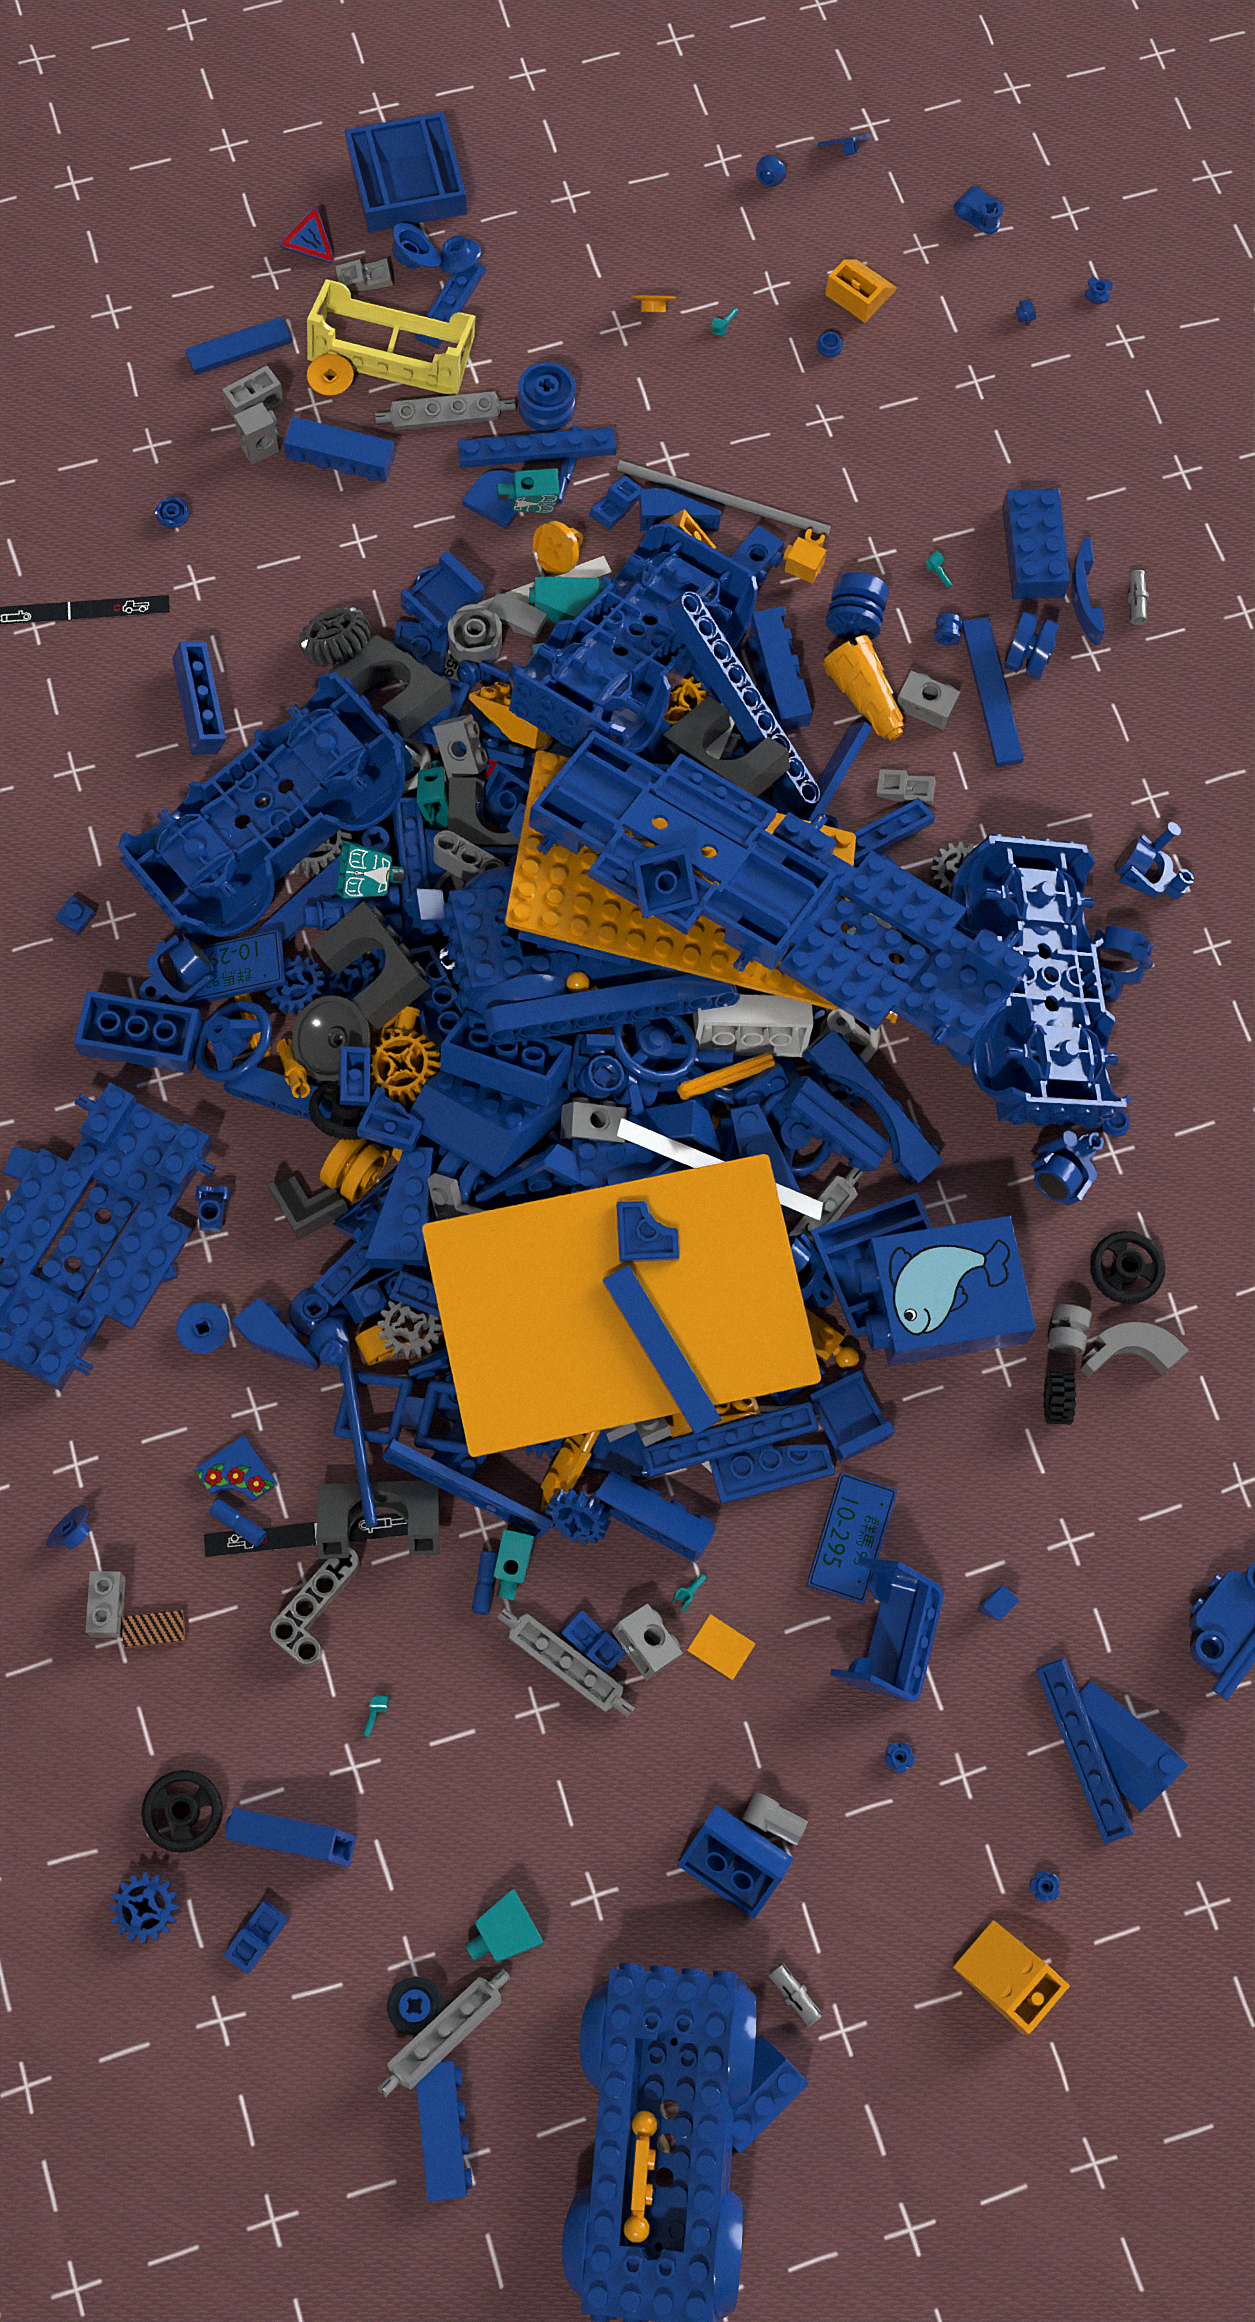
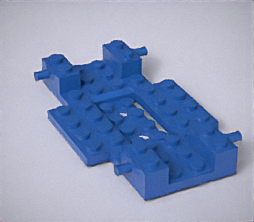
M594 730L531 806L529 827L545 836L537 846L540 853L543 851V854L546 855L554 844H558L577 855L585 845L600 854L588 870V877L640 907L632 860L649 847L625 834V829L623 828L625 827L630 830L634 837L643 838L655 846L676 840L688 846L692 867L703 873L707 880L711 882L716 881L720 885L716 883L710 884L693 874L699 903L654 916L687 935L701 915L725 928L726 933L723 942L741 953L733 963L734 968L738 969L739 967L738 971L741 972L744 971L750 960L756 961L772 971L775 969L788 951L793 935L812 909L817 911L831 892L837 874L836 871L822 864L823 860L821 857L817 859L818 855L810 857L765 831L776 817V808L681 753L669 769L664 772L630 752L628 744L625 745L624 742H621L618 745ZM662 818L667 821L668 826L664 829H658L653 826L652 821ZM712 847L716 850L717 855L713 858H707L702 855L701 849Z
M789 812L775 828L773 835L810 857L818 855L817 859L821 857L823 860L822 864L836 871L837 874L829 895L817 911L812 909L791 938L789 948L792 950L780 963L779 970L874 1030L878 1029L892 1011L929 1034L932 1044L936 1041L935 1045L940 1046L942 1042L965 1057L1026 973L1031 960L1013 949L1014 945L1019 941L1020 935L1016 933L1014 936L1015 931H1010L1002 942L981 930L977 937L972 940L954 929L964 917L967 908L872 850L858 868L853 867L833 854L837 841L820 831L827 822L825 815L822 817V813H818L814 820L808 823ZM845 897L929 948L932 956L926 953V950L921 945H913L902 938L898 931L889 930L879 924L874 916L865 915L855 909L850 901L844 900ZM845 923L852 924L856 928V932L854 934H846L841 930L840 926ZM892 953H898L903 956L904 962L894 964L889 960L888 956Z
M112 1083L108 1084L101 1097L95 1102L82 1094L78 1095L75 1105L89 1112L87 1119L79 1130L82 1139L68 1161L42 1148L0 1213V1258L4 1260L0 1266V1359L60 1392L75 1369L86 1376L90 1374L89 1370L92 1371L94 1365L81 1358L107 1317L131 1330L134 1329L163 1282L166 1273L169 1272V1268L174 1264L193 1233L191 1228L169 1217L197 1171L211 1177L216 1169V1166L204 1161L213 1147L209 1135L186 1123L181 1127L138 1104L134 1095ZM94 1180L98 1181L89 1192V1196L80 1211L75 1214L73 1222L65 1235L60 1238L53 1254L43 1265L41 1273L38 1277H35L36 1268L89 1184H92ZM138 1204H140L139 1207H138V1209H137L136 1212L134 1213L133 1217H132L131 1220L129 1221L128 1225H127L126 1228L124 1229L123 1233H122L121 1236L119 1237L118 1241L116 1242L115 1246H114L113 1249L111 1250L110 1254H109L108 1257L106 1258L105 1262H104L103 1265L101 1266L100 1270H99L98 1273L96 1274L95 1278H94L93 1281L91 1282L90 1286H89L88 1289L86 1290L85 1294L83 1295V1297H82L81 1300L79 1301L80 1297H81L82 1294L84 1293L85 1289H86L87 1286L89 1285L90 1281L92 1280V1278L94 1277L95 1273H96L97 1270L99 1269L100 1265H101L102 1262L104 1261L105 1257H106L107 1254L109 1253L110 1249H111L112 1246L114 1245L115 1241L117 1240L118 1236L120 1235V1233L122 1232L123 1228H124L125 1225L127 1224L128 1220H129L130 1217L132 1216L133 1212H134L135 1209L137 1208ZM101 1209H107L112 1213L111 1220L106 1224H100L95 1220L96 1213ZM70 1258H77L81 1261V1267L75 1273L65 1270V1263Z

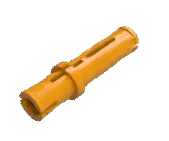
M282 1039L277 1043L276 1047L285 1070V1081L290 1085L294 1097L299 1098L298 1092H300L301 1098H305L310 1093V1086L307 1083L306 1077L307 1071L295 1058L292 1040L288 1039L287 1045L286 1040Z

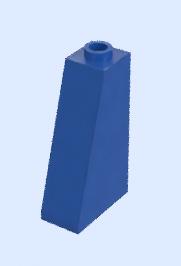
M233 1808L232 1814L227 1818L225 1825V1839L235 1843L348 1868L350 1867L357 1838L336 1828Z

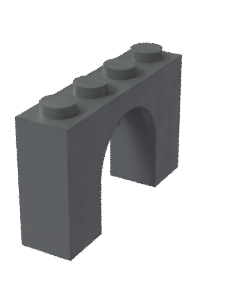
M379 635L371 638L367 642L368 645L365 648H361V653H356L353 655V658L346 659L344 663L342 661L329 670V673L335 671L342 679L347 677L355 686V692L358 696H361L372 686L382 681L402 680L409 683L404 691L382 707L384 718L390 726L388 728L397 732L404 739L453 702L450 692L451 685L445 677H439L427 665L420 664L408 652H402L390 640L386 641Z
M710 696L663 734L664 751L671 760H676L681 753L755 797L790 769L788 749L769 736L747 755L735 760H719L707 754V748L731 728L729 710Z
M450 777L448 831L454 832L477 847H518L519 840L511 832L495 833L487 825L483 813L484 781L478 778Z
M363 901L311 945L324 963L337 975L362 954L371 950H385L386 961L379 977L352 999L361 1009L364 1018L379 1030L431 986L424 978L427 972L417 961L412 963L410 960L414 956L404 943L400 945L397 943L396 940L400 938L390 925L385 927L382 923L386 920L376 906L371 909Z
M425 1480L371 1482L375 1511L395 1513L407 1522L409 1556L440 1554L439 1487ZM359 1483L318 1484L316 1529L318 1559L349 1558L350 1529L354 1522L364 1515Z

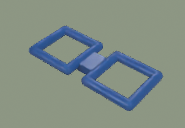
M353 1370L356 1389L358 1383L399 1388L389 1431L363 1429L364 1441L390 1444L393 1439L399 1440L402 1428L415 1429L417 1431L414 1445L417 1448L469 1455L466 1442L428 1437L438 1393L456 1395L454 1382L432 1380L428 1384L425 1398L410 1397L413 1380L410 1377ZM343 1392L333 1434L338 1438L351 1439L350 1427H347L349 1417L345 1392Z

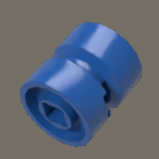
M608 1055L596 1057L579 1072L576 1078L578 1093L583 1098L590 1099V1102L597 1103L605 1100L624 1080L622 1065L617 1059Z

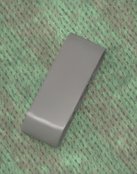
M441 831L434 837V862L465 882H469L474 876L488 869L505 866L500 859L454 832Z

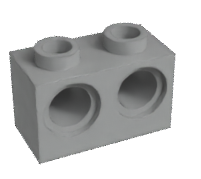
M267 365L222 389L225 408L233 419L234 415L261 402L267 411L283 403L281 384Z

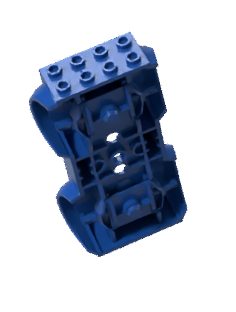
M667 521L652 525L621 570L611 580L607 575L602 577L600 583L601 593L574 620L559 621L545 643L540 645L537 653L523 669L516 662L512 665L509 681L513 690L509 711L575 751L578 750L594 730L618 745L621 742H624L625 745L628 744L630 752L634 754L641 752L650 744L662 724L669 702L670 691L697 664L668 618L666 610L668 604L685 592L690 591L697 594L733 652H735L742 643L752 621L758 590L755 579L756 573ZM652 616L658 622L655 625H647L643 622L642 618ZM637 631V632L641 633L642 635L637 636V635H633V634H631V633ZM624 647L627 649L628 654L618 656L612 649Z
M335 671L333 673H322L317 677L318 687L310 701L301 710L296 704L292 705L294 711L291 707L288 709L287 712L292 716L291 719L268 731H262L258 728L254 732L255 743L204 784L192 781L188 785L189 790L185 799L171 815L167 809L161 810L167 818L165 819L159 812L157 817L162 821L160 824L141 834L131 835L125 831L121 835L120 844L117 846L123 853L120 860L185 938L192 936L197 944H199L209 935L218 937L233 936L250 928L265 914L271 905L274 896V883L341 828L350 831L370 828L384 820L397 806L405 788V777L414 770L410 762L412 755L405 747L406 743L397 732L393 734L388 727L390 726L380 713L376 715L371 710L373 707L365 696H358L355 692V686L347 677L342 679ZM291 780L294 783L293 790H289L286 794L279 791L281 782ZM270 798V803L267 807H257L260 799ZM241 815L250 817V823L244 829H239L235 826L236 819Z
M1001 834L989 835L962 859L963 863L953 879L949 898L967 908L964 917L956 927L972 940L983 930L1003 942L1010 931H1015L1014 936L1018 933L1020 939L1013 949L1031 961L1022 981L971 1049V1069L974 1080L984 1093L995 1100L998 1121H1008L1011 1125H1021L1028 1122L1035 1123V1126L1059 1124L1063 1128L1075 1125H1084L1086 1129L1098 1128L1102 1122L1116 1117L1118 1112L1126 1108V1104L1131 1100L1130 1093L1122 1098L1115 1095L1110 1085L1107 1064L1116 1065L1119 1058H1116L1118 1056L1117 1053H1107L1109 1035L1116 1021L1115 1017L1105 1009L1096 951V948L1103 944V938L1094 941L1087 931L1084 919V908L1091 909L1095 903L1093 901L1094 897L1084 896L1087 876L1095 864L1094 857L1088 850L1087 845L1075 844L1073 841L1052 842L1050 839L1031 840L1024 836L1010 838L1002 837ZM1038 945H1043L1047 949L1048 959H1043L1038 955ZM1044 971L1051 975L1052 982L1046 979ZM1046 997L1052 998L1055 1002L1056 1011L1053 1012L1046 1008L1044 1004Z
M500 866L488 869L474 876L465 884L462 890L449 891L448 903H444L445 919L441 921L443 936H448L449 939L447 954L449 960L454 961L455 967L452 968L453 980L455 984H459L460 1008H465V1011L468 1010L483 1015L487 1009L494 1006L573 994L568 990L566 980L571 973L576 971L587 975L589 979L588 990L595 985L598 989L691 974L632 959L629 967L564 950H559L557 953L535 955L537 944L519 940V930L505 925L514 866Z
M619 1963V1969H609V1980L598 1986L591 1993L586 2003L580 2029L579 2049L581 2065L589 2083L599 2090L592 2182L580 2189L569 2207L562 2238V2262L567 2283L582 2299L581 2313L591 2314V2321L610 2322V2320H617V2317L623 2318V2322H723V2318L735 2311L741 2267L743 2204L742 2199L729 2190L735 2109L749 2102L756 2038V1996L745 1986V1981L737 1979L736 1973L713 1971V1977L706 1976V1971L682 1968L681 1974H675V1968L650 1965V1972L644 1971V1966L638 1964ZM667 2099L674 2100L678 2105V2114L673 2119L664 2118L660 2111L661 2104ZM640 2111H649L657 2119V2130L650 2137V2149L656 2150L654 2170H648L647 2184H653L652 2205H645L644 2217L649 2222L650 2232L644 2241L634 2243L629 2241L624 2234V2223L631 2216L637 2135L632 2130V2119ZM665 2133H670L676 2140V2147L671 2153H665L659 2145L660 2138ZM662 2167L670 2169L673 2173V2182L667 2188L660 2187L655 2180L656 2172Z

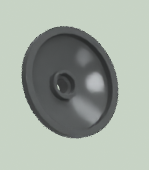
M323 996L309 1003L298 1016L293 1029L292 1046L295 1058L306 1069L309 1076L320 1081H338L341 1046L365 1048L370 1046L369 1024L364 1018L361 1009L351 1000L340 996ZM342 1036V1037H343V1042H342V1044L340 1045V1044H339V1038Z

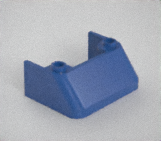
M859 1557L857 1563L873 1571V1576L869 1582V1589L872 1596L880 1601L867 1658L857 1657L849 1666L848 1671L831 1669L830 1675L859 1689L903 1701L915 1702L921 1695L943 1603L942 1588L939 1584L899 1561Z

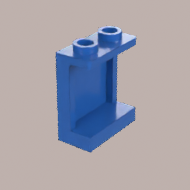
M446 550L439 557V564L409 591L406 589L401 591V607L408 615H414L428 634L433 633L439 639L448 631V622L458 609L466 605L478 604L484 598L485 586Z
M848 1370L837 1377V1382L829 1386L825 1382L814 1387L811 1390L812 1394L808 1398L814 1414H820V1426L840 1463L892 1438L895 1433L891 1422L885 1421L863 1380L864 1374L862 1370L855 1373L853 1370Z
M601 1430L590 1451L591 1456L584 1469L603 1473L613 1471L617 1474L619 1471H622L635 1479L647 1481L648 1473L640 1450L645 1446L638 1431L636 1430L609 1442L605 1431Z

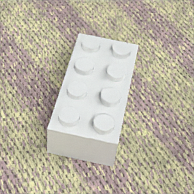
M739 993V1001L732 1006L724 1004L725 1007L707 1010L698 1008V1012L693 1013L691 1029L694 1032L698 1050L728 1047V1050H735V1055L759 1056L771 1053L772 1056L802 1057V1054L807 1051L813 1028L812 1004L771 994L744 995Z

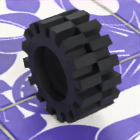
M1048 1371L1045 1377L1046 1384L1044 1383L1045 1393H1043L1045 1421L1047 1424L1071 1425L1074 1421L1073 1416H1075L1076 1408L1074 1373Z

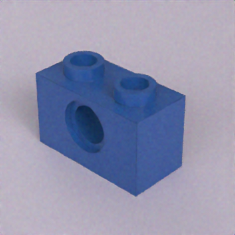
M758 525L730 558L755 572L756 583L758 586H761L768 576V571L772 567L776 568L781 563L784 556L782 554L784 542Z
M416 889L397 912L401 914L403 930L400 937L401 943H411L413 946L425 945L441 928V921L445 919L442 890Z

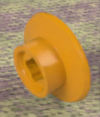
M631 295L633 299L641 301V312H666V302L677 297Z
M324 354L317 357L311 362L307 370L309 385L316 392L328 396L344 392L351 385L354 376L350 362L337 354ZM329 376L334 377L332 380H328Z

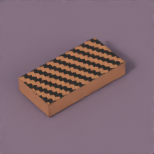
M183 1610L122 1617L123 1647L126 1649L186 1642Z

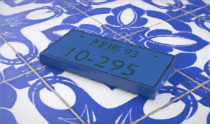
M278 930L200 947L213 965L214 970L208 975H212L215 981L184 1003L177 1002V1005L188 1007L286 985L281 933ZM174 963L175 987L186 993L196 984L190 982Z
M841 1472L807 1587L862 1605L865 1604L873 1571L857 1563L858 1558L878 1559L898 1490Z

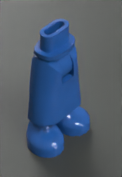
M389 885L387 894L378 898L361 897L346 899L339 896L321 902L315 901L314 905H303L304 927H316L317 931H321L323 928V930L328 931L363 901L371 909L376 906L380 912H396L400 902L398 887L396 885ZM397 912L383 915L386 918L382 922L385 927L390 925L401 937L403 930L401 914Z

